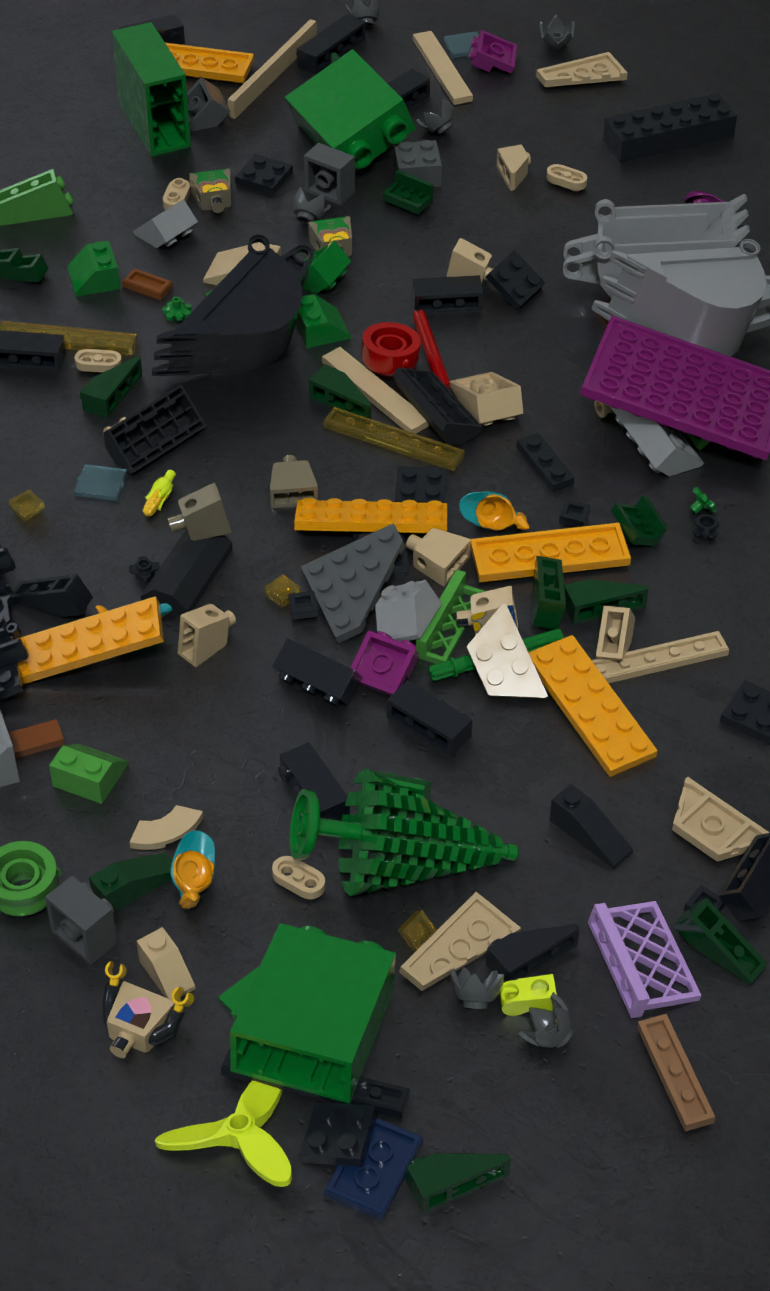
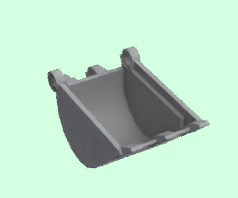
M743 194L730 202L615 207V204L608 199L600 200L595 206L598 234L571 240L565 244L563 274L568 279L596 284L601 283L603 276L619 279L622 268L609 260L613 250L626 254L735 247L750 232L748 225L737 229L749 216L746 209L736 213L747 201V196ZM607 206L612 212L604 216L599 213V209ZM572 247H576L580 250V254L571 256L567 251ZM572 263L578 264L580 268L576 272H570L567 266ZM602 286V288L612 298L613 293Z
M743 239L739 247L638 254H626L613 250L609 260L622 268L619 279L603 276L600 283L601 286L613 293L611 301L606 303L595 300L591 309L608 321L613 315L731 357L739 350L747 332L770 326V314L766 312L770 311V276L765 275L758 259L761 249L760 245L752 239ZM743 248H749L754 253H749L745 251Z

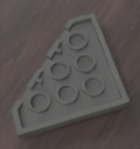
M394 523L301 566L338 643L363 632L366 626L365 620L369 612H373L381 596L380 590L384 582H388L395 568L394 562L398 554H402L405 548L404 542Z

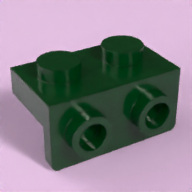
M397 170L395 172V182L383 192V200L419 215L433 202V184Z
M642 495L636 505L615 503L611 509L617 519V523H620L628 540L634 545L656 547L667 530L665 522L646 495Z

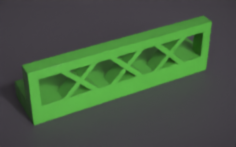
M456 569L439 599L442 602L441 606L421 638L416 639V648L420 655L419 659L435 664L447 661L448 657L452 656L468 626L458 628L457 620H453L451 615L457 613V611L471 610V601L464 603L461 599L463 594L472 596L473 594L485 591L466 585V572ZM453 629L455 632L453 636L444 638L441 634L442 631ZM441 646L445 650L443 656L431 653L432 649Z

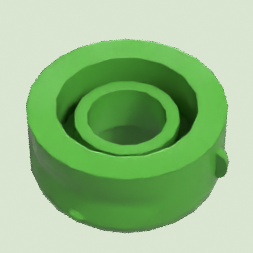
M16 841L0 847V912L10 916H28L40 912L47 907L45 896L58 887V877L62 875V871L59 867H56L55 858L46 847L31 841ZM31 880L25 885H13L17 881Z

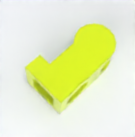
M553 974L519 978L518 980L503 983L499 993L502 1012L509 1016H518L529 1012L530 1007L554 1011L551 995L553 992L556 995L557 993Z

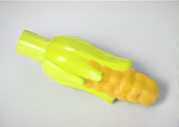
M167 470L164 477H160L154 482L150 492L145 497L147 500L143 508L145 516L150 517L156 510L161 511L162 505L173 490L172 481L176 476L173 470Z

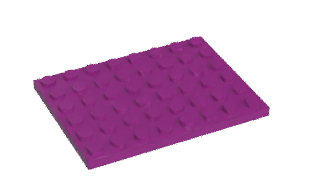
M611 316L579 395L585 396L592 401L608 404L615 409L625 410L637 417L653 420L660 425L673 427L683 433H690L701 437L705 441L724 445L728 449L741 451L753 458L767 460L770 453V370L619 317Z

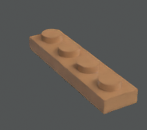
M667 1014L638 1021L637 1030L684 1131L713 1124L715 1121L713 1110Z

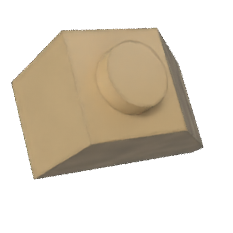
M522 144L497 149V168L510 191H513L527 176L528 165L531 164L530 154L525 151Z
M604 606L596 658L624 659L632 643L635 616L630 608Z
M163 927L136 941L139 962L165 998L172 1000V991L177 987L184 988L181 997L196 989L178 947Z

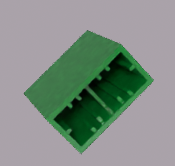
M152 22L111 31L119 104L150 156L191 147L186 74Z
M353 49L285 96L298 126L315 144L321 143L355 156V172L367 167L374 158L394 144L401 143L411 132L416 130L404 100Z
M279 923L230 1030V1072L350 1104L393 995L396 952L385 950L379 944L371 941L356 943L329 936L322 930L312 926L298 928Z

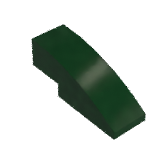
M20 248L0 250V278L21 282H40L49 269L42 254L23 255Z

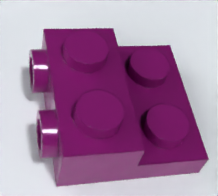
M480 30L478 36L473 37L470 44L472 49L468 56L472 60L471 65L488 72L494 66L500 71L512 73L515 68L517 44L484 30Z
M368 630L350 668L357 671L363 677L359 685L391 696L403 685L406 678L409 679L420 655L416 646L407 640L399 642L392 639L385 632L377 631L375 633Z

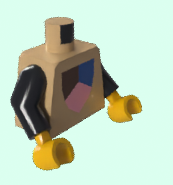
M108 962L105 967V973L110 978V982L106 983L102 1008L103 1022L108 1028L109 1037L114 1040L110 1046V1051L117 1057L125 1058L131 1048L144 1053L149 1052L154 1045H159L174 1037L185 1014L183 1011L184 1007H189L194 1002L193 994L188 992L185 999L181 1002L180 997L184 991V988L177 987L172 991V1000L126 981H123L122 985H120L119 980L124 978L127 973L125 965L121 964L119 973L114 976L112 973L114 962Z

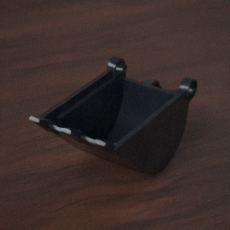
M260 234L253 235L248 242L247 255L175 330L157 335L156 344H171V347L154 352V360H168V363L153 367L151 375L179 376L211 374L212 372L254 370L270 366L281 358L292 339L301 306L302 289L307 281L309 267L314 256L313 250L307 245H298L280 256L270 248V242L266 236ZM260 242L265 246V249L263 251H256L252 244ZM300 252L306 253L309 259L307 261H300L296 254Z

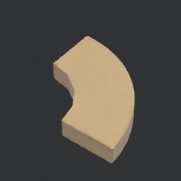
M176 805L169 814L161 819L153 821L139 820L130 840V848L137 850L165 848L166 844L182 839L186 833L194 831L203 819V811Z

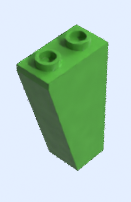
M54 169L1 189L0 226L72 215L71 205L74 204L70 192L66 193L64 190L66 185L62 176L57 177Z

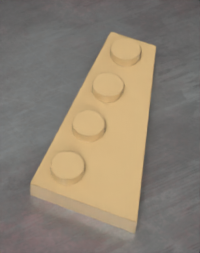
M610 52L537 69L536 77L544 87L627 80L628 72Z
M475 892L400 967L399 973L423 991L449 976L450 969L457 971L486 954L487 948L494 940L502 939L510 933L520 932L521 927L479 893Z

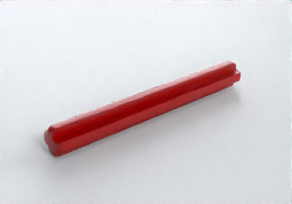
M415 310L413 312V320L431 371L449 389L450 381L425 311Z

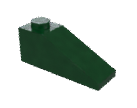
M136 356L93 377L80 392L83 411L109 418L142 377L141 357Z
M325 364L309 379V397L367 424L371 422V403L346 373Z
M536 556L531 609L532 625L542 629H559L566 607L562 560Z
M591 579L564 585L565 609L573 625L602 618L604 606L630 608L632 611L644 608L647 604L648 587L646 585Z
M165 852L114 862L89 877L90 887L97 897L106 899L112 905L115 913L171 880L170 869L172 860Z
M708 898L690 906L673 925L695 950L747 984H751L768 964Z
M434 1153L428 1157H418L406 1166V1183L424 1214L509 1176L511 1159L508 1154Z

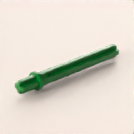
M557 628L523 638L522 640L527 651L531 652L563 639L564 635ZM468 654L458 658L448 657L447 661L430 665L428 667V674L432 681H436L450 676L456 678L458 674L476 668Z

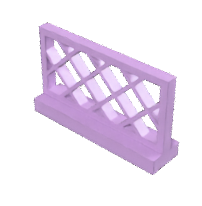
M656 901L607 908L606 903L594 904L588 925L631 1018L642 1017L644 1011L649 1009L700 1001L702 995ZM651 912L655 920L654 923L651 924L638 917L639 913ZM613 917H621L630 923L627 928L616 924ZM633 924L649 931L647 936L644 938L630 931ZM652 933L664 939L665 947L649 940ZM625 938L641 945L638 952L625 946ZM644 947L660 955L657 962L641 954ZM663 957L676 963V972L660 964ZM639 962L651 968L652 971L649 976L637 971L635 963ZM656 971L671 978L668 986L652 978ZM677 981L685 985L689 992L682 994L671 987ZM647 986L664 993L663 996L650 999L646 991Z

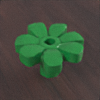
M173 297L172 301L163 307V314L166 315V320L173 321L174 319L181 321L183 317L187 318L192 308L190 304H184V300L180 297Z
M696 486L692 491L695 493L697 501L690 506V509L695 514L703 508L708 509L712 514L715 513L716 505Z

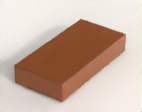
M135 268L122 280L124 288L158 300H162L173 288L172 281Z
M57 719L8 732L13 745L15 759L65 745Z

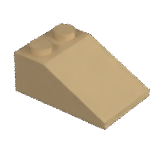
M260 242L252 244L256 251H263L265 249V246ZM270 244V248L281 256V247ZM248 245L218 252L203 279V283L219 284L247 255Z
M494 372L450 381L449 386L457 399L481 425H490L493 423V420L498 419L512 420L515 418V415L524 414L521 386Z

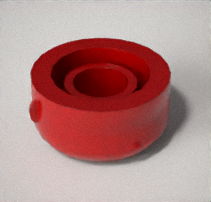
M394 322L374 324L368 327L362 336V361L372 372L382 376L394 377L393 375L397 367L414 369L419 361L418 354L421 339L415 330L404 324Z

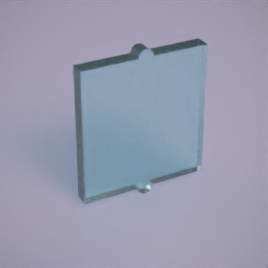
M477 31L444 36V42L447 45L446 49L451 52L453 58L469 55L472 49L470 44L473 37L478 36Z
M84 464L81 475L77 477L78 483L74 490V495L117 501L121 488H124V479L127 471L126 469Z

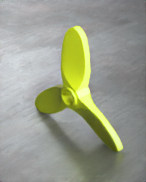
M257 1081L249 1083L239 1099L235 1113L216 1122L174 1129L159 1135L155 1139L156 1147L169 1151L194 1150L213 1146L237 1148L240 1150L247 1165L268 1183L277 1187H285L290 1185L292 1181V1169L286 1154L273 1137L261 1129L264 1123L271 1117L283 1090Z

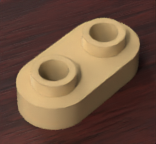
M553 164L547 168L546 178L554 185H559L575 192L583 190L587 186V175L582 171L560 164Z
M176 178L169 183L163 196V207L165 210L183 199L187 202L191 193L190 183L187 180Z
M83 349L78 351L74 357L76 368L84 372L103 373L122 364L120 353L113 350Z
M282 856L274 861L272 875L277 884L305 899H316L324 893L325 877L320 871L300 860H295L292 856Z

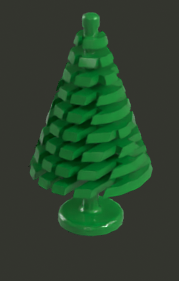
M368 768L358 773L353 782L362 784L361 791L349 792L345 803L347 807H358L357 814L342 815V821L320 818V802L317 794L310 789H303L296 798L291 816L289 844L291 855L295 860H304L311 855L318 836L339 838L338 849L353 850L352 858H338L339 872L351 873L350 882L341 881L344 891L349 896L360 895L365 891L369 893L378 891L381 888L397 887L398 879H401V885H406L417 880H429L434 876L438 878L450 873H461L466 871V864H468V869L475 870L483 867L484 863L487 867L497 865L501 858L507 861H515L519 854L516 844H503L500 836L492 832L488 835L487 830L477 824L472 829L471 821L461 816L458 817L457 814L446 808L442 809L441 806L430 800L427 801L424 796L413 792L409 796L408 788L396 784ZM392 786H394V788H395V792H394V793H391V792H392ZM364 875H368L367 883H364ZM381 877H384L383 885H380Z

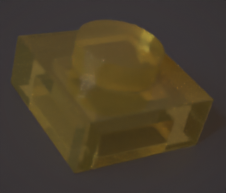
M30 489L9 500L10 508L24 521L45 510L44 502Z
M284 574L264 587V594L281 607L289 603L288 594L301 592V587Z
M423 910L415 911L398 929V932L414 953L437 931Z

